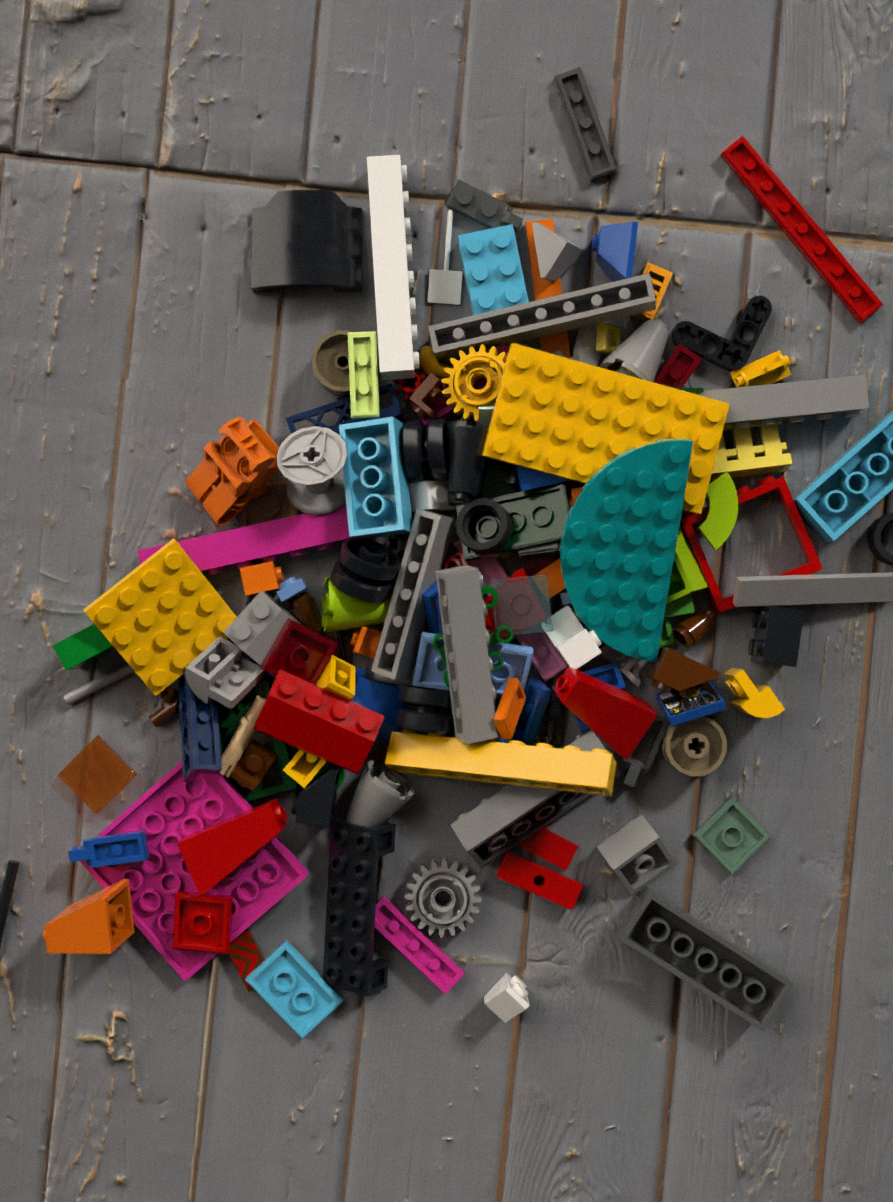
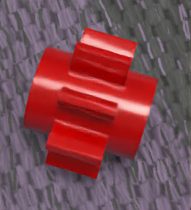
M414 369L415 378H409L411 382L416 380L415 389L413 390L410 387L404 388L406 386V379L393 380L395 384L400 385L395 390V394L403 393L405 395V402H408L409 397H411L421 385L420 382L426 377L425 374L418 376L416 369Z

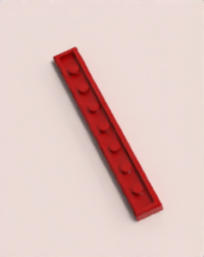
M743 135L720 154L721 158L859 324L883 306V303Z

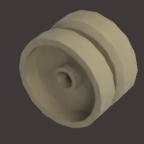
M337 330L330 332L318 341L313 350L311 364L314 374L323 388L335 396L350 394L347 332L353 331ZM344 359L347 360V362H348V365H347V366H345V367H340V366H339V365L342 364V360H344Z
M701 717L676 726H671L668 723L660 743V750L665 761L677 771L688 776H705L714 772L723 763L727 753V739L723 729L713 719ZM694 738L696 746L692 749L688 748V744L692 743L691 739Z

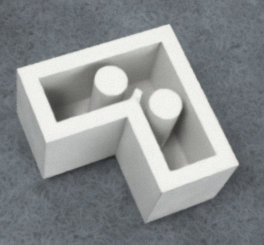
M566 605L539 624L567 666L577 669L602 653L598 648L602 643L593 630L587 631V629L582 627L580 623L583 621L574 608L570 609L569 605Z

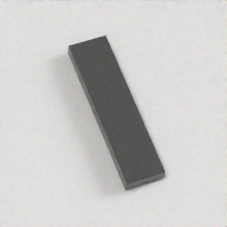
M579 67L554 76L557 91L590 182L615 174L617 168L581 68Z

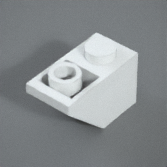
M422 481L409 484L411 513H416L417 509L433 512L454 511L456 506L468 503L454 500V495L449 493L448 481Z
M505 973L484 996V1004L506 1023L530 1006L528 1000L529 993L526 991L527 986L516 975L511 977Z

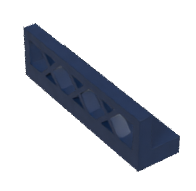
M392 383L379 387V395L389 392L393 406L384 409L379 408L380 418L395 417L403 422V415ZM350 397L287 417L286 420L291 434L296 432L294 423L307 420L313 423V426L329 428L340 435L339 425L380 418L351 419V415L347 414L350 408ZM332 411L340 415L335 425L327 426L321 423L324 414Z
M184 669L183 674L177 679L183 782H192L198 774H219L222 771L217 701L212 699L206 704L199 699L191 690L186 680Z

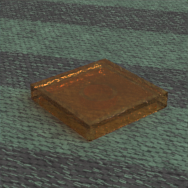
M99 735L58 774L96 814L137 775Z

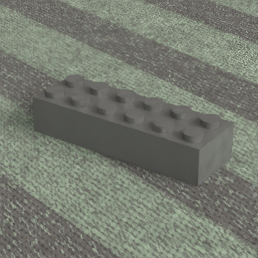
M593 730L579 734L568 745L588 752H592V749L606 750ZM617 767L614 779L621 775ZM504 785L503 790L494 796L484 798L479 806L470 812L460 814L456 821L451 824V827L467 853L481 868H484L592 794Z
M647 886L643 888L616 931L619 940L762 1031L765 1030L794 984L786 975Z

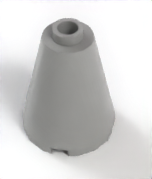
M659 319L646 320L603 360L600 368L632 377H642L643 380L653 382L669 337L666 324Z
M375 760L369 761L363 770L344 822L367 827L383 824L415 794L413 786L408 789L405 785L407 779L400 773L392 772L385 763L381 762L379 766L373 765Z

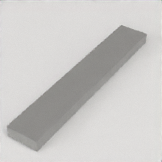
M893 572L736 577L733 604L736 607L893 602Z

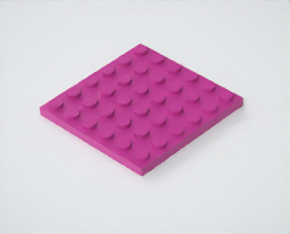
M181 761L96 836L145 830L150 858L145 861L94 868L87 866L86 860L80 862L103 888L122 879H129L134 924L184 981H187L218 953L172 949L175 893L177 891L198 893L177 843L189 834L252 809V806L225 775L220 773L198 774L192 782H183V766ZM276 835L208 890L206 894L233 896L230 943L310 873Z

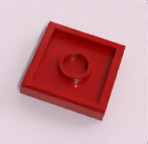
M177 891L175 893L172 949L228 954L231 941L233 896L206 893L199 895L196 892Z

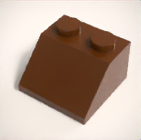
M661 647L658 651L657 662L652 663L646 677L652 680L651 686L670 693L672 689L682 691L716 679L720 672L670 648Z

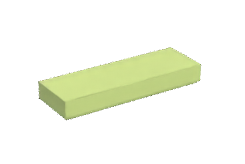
M376 331L347 332L351 419L380 418Z

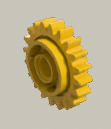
M481 344L479 352H476L474 347L470 345L468 355L459 350L461 359L458 361L450 358L454 367L452 369L444 368V371L450 377L441 379L442 384L449 387L442 391L445 397H451L447 400L446 404L449 407L456 405L453 412L457 416L464 411L463 418L465 421H469L471 416L474 415L475 422L479 423V407L495 406L505 367L504 362L507 359L505 352L497 356L495 346L487 353L484 344ZM480 378L487 379V384L483 389H474L476 380Z

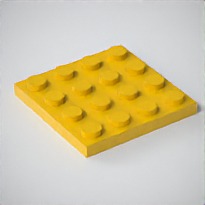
M174 538L83 610L155 696L183 674L187 664H190L219 636L227 639L228 637L223 632L237 618Z

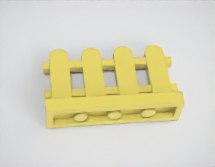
M778 419V424H781L782 419ZM761 421L750 422L751 427H759L762 445L753 446L751 427L734 429L733 424L724 425L723 431L732 430L735 448L725 449L722 432L710 481H714L726 471L731 478L786 472L792 465L791 453L782 454V451H786L787 446L786 442H780L778 425L761 426ZM764 453L762 457H755V454ZM736 457L737 460L727 461V458Z

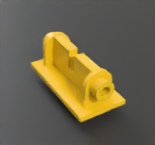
M778 350L745 365L739 370L730 372L736 388L773 384L791 375L788 368L791 362L787 355L783 356L781 351Z

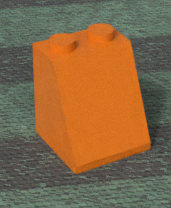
M122 879L69 905L44 926L43 940L46 943L47 953L112 954L135 932L129 879Z

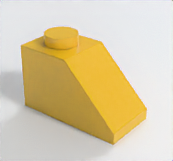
M332 655L315 685L347 700H351L355 696L356 667Z
M299 750L283 771L305 788L327 761Z

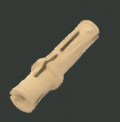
M257 695L246 716L241 717V724L221 757L222 771L220 774L230 777L256 732H259L253 729L266 700L265 698Z

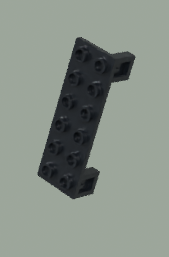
M333 820L330 824L323 979L330 986L368 997L387 988L388 960L378 958L373 961L378 857L392 853L395 850L396 824L386 822L373 827Z

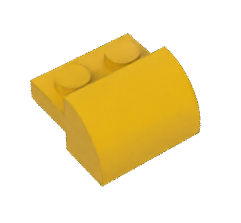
M731 668L723 674L727 679L724 682L727 689L733 696H738L730 704L739 712L758 718H770L785 710L769 686L754 685L743 669Z

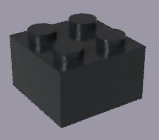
M759 606L758 611H754L752 616V628H755L754 639H750L748 645V655H751V661L797 667L804 610L776 606Z

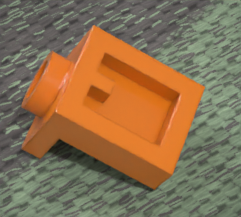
M362 626L361 631L356 629L350 644L355 646L353 652L375 659L382 632L366 626Z

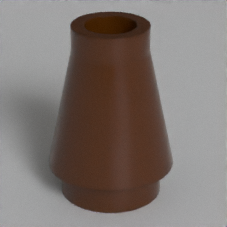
M308 592L288 602L291 607L289 609L290 612L302 625L315 632L324 628L322 627L314 597H310Z
M705 608L702 612L678 623V628L674 630V634L685 647L696 645L710 626L716 622V618L711 611Z

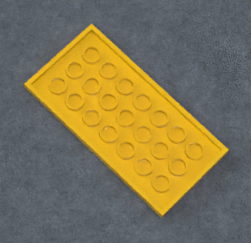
M511 343L482 456L586 484L606 463L631 448L655 443L658 440L691 439L693 440V447L682 510L701 514L730 404Z

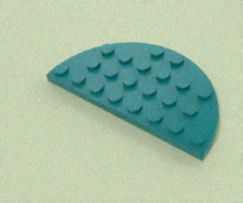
M691 439L658 440L655 443L631 448L606 463L583 486L582 492L569 510L562 532L560 569L567 596L574 610L590 631L593 630L605 644L623 654L645 661L657 662L693 447V440Z

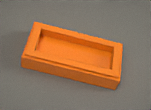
M518 678L508 679L493 719L501 739L512 738L526 700Z

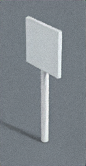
M448 210L444 270L430 269L427 303L460 305L463 271L449 270L452 210Z

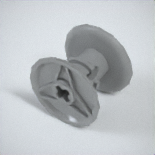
M318 426L301 428L290 434L281 443L277 453L278 468L284 477L288 479L286 485L287 496L293 506L304 513L315 515L331 513L346 503L343 467L347 458L346 443L338 433L329 428Z

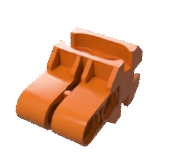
M236 417L225 423L219 430L221 434H224L218 442L209 441L203 449V461L185 482L188 489L199 503L203 504V508L217 526H224L231 522L251 499L266 493L273 486L271 482H268L273 475H283L277 464L279 447L259 422L251 419L246 424V420L243 417Z

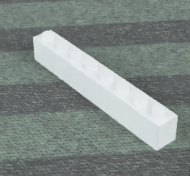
M400 155L367 157L380 375L381 380L415 378L414 369H420L419 351L413 352V342L418 341L417 324L411 325V315H416L415 297L410 298L409 288H414V272L408 271L407 261H413L412 244H406V235H411L410 217L404 218V209L409 208L408 191H403L402 182H408L407 165H401Z

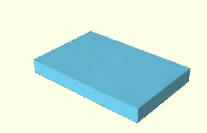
M287 939L245 978V981L301 1039L306 1037L343 1002L342 996L332 986L327 984L319 972Z

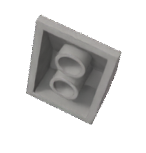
M260 591L223 633L261 666L287 619L290 618L298 623L300 622L268 593Z

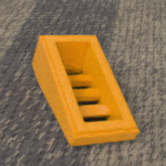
M647 262L642 275L652 272L664 277V280L660 282L651 278L652 285L660 288L659 292L654 290L656 310L630 315L644 322L648 319H654L673 274Z

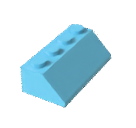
M386 417L339 425L340 436L346 443L347 450L343 474L349 537H390L410 534L413 523L409 482L403 451V423L395 417Z

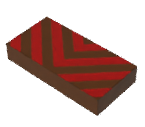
M248 928L230 943L229 955L248 992L254 989L245 981V978L265 958L250 928Z

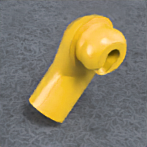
M423 346L420 349L419 363L427 375L432 373L436 377H450L446 374L444 368L452 369L453 365L439 363L434 355L433 348L430 346Z

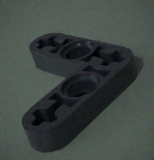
M764 296L751 298L745 305L729 340L692 322L681 321L672 330V341L676 346L680 343L700 358L726 371L739 370L747 363L771 314V302ZM758 303L762 304L761 310L765 313L761 312L754 322L749 321L755 312V309L751 306H756ZM749 327L753 331V339L743 341L739 337V329ZM684 328H687L689 330L688 335L696 338L698 334L702 335L696 344V348L692 346L695 342L694 340L686 338L685 341H682L678 330L683 331ZM706 339L713 340L717 346L716 352L713 354L705 353L702 349V342ZM723 346H725L727 349L724 353L732 355L734 352L738 353L737 359L741 362L731 365L729 357L723 355L721 359H718L717 356L722 351Z

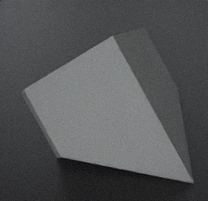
M539 222L532 223L540 277L546 281L554 282L586 251Z

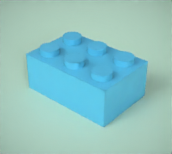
M513 224L458 235V249L472 316L529 302Z

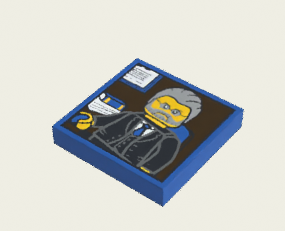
M711 681L682 691L672 689L670 693L661 692L655 694L657 703L671 726L686 723L726 709L723 698Z

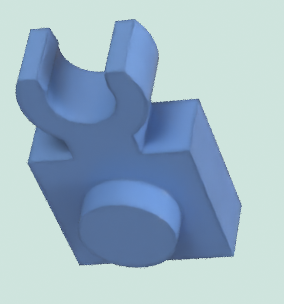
M291 577L280 584L282 589L276 593L282 602H287L305 593L309 588L304 579L296 580L295 577Z

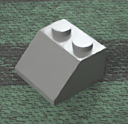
M643 815L628 822L624 828L614 835L607 837L603 843L597 846L631 896L676 864L660 837Z

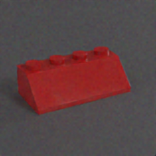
M279 670L253 729L358 774L376 739L385 716Z

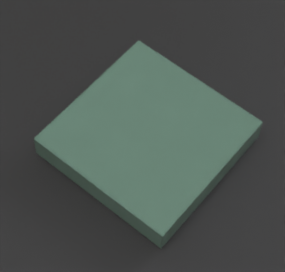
M732 796L692 833L731 875L772 837Z

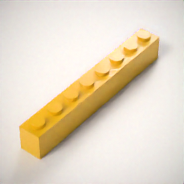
M403 729L401 733L391 732L385 760L388 768L396 773L612 796L616 761L613 755L604 749H592V752L581 751L580 748L574 746H564V749H558L546 743H537L536 746H529L517 740L499 743L495 739L464 744L456 739L455 736L454 738L444 737V735L436 732L420 735L413 730Z

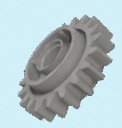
M443 858L441 866H438L437 862L432 859L430 869L426 865L421 864L423 874L412 873L416 882H407V887L413 890V892L405 893L404 898L412 900V902L406 905V910H415L410 917L411 921L421 919L418 929L428 925L429 935L435 929H439V935L443 937L445 929H448L450 934L455 936L456 926L465 931L463 921L466 920L469 923H473L474 919L470 913L480 912V909L473 904L482 901L481 896L474 894L480 890V885H471L476 879L475 874L465 876L468 867L464 866L458 870L457 860L451 866H448L446 858ZM440 891H446L451 895V899L449 902L442 904L435 899L436 894Z

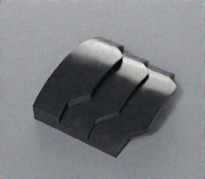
M288 190L278 191L265 207L252 209L251 290L253 292H280V287H334L335 292H363L362 208L347 206L334 191Z

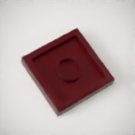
M288 618L260 667L262 670L277 676L279 670H282L315 685L338 644Z

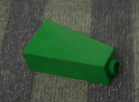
M95 624L53 645L66 671L81 669L115 650L114 646Z

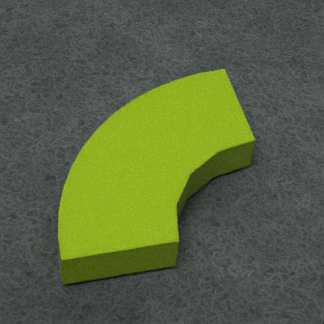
M727 471L709 484L706 494L708 512L705 520L698 527V530L714 551L727 540L735 526L738 515L737 491Z

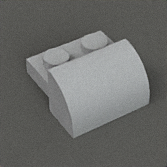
M219 636L186 667L185 675L191 690L203 702L208 704L214 699L232 709L264 678L265 671L259 665L242 657L243 650L237 645Z

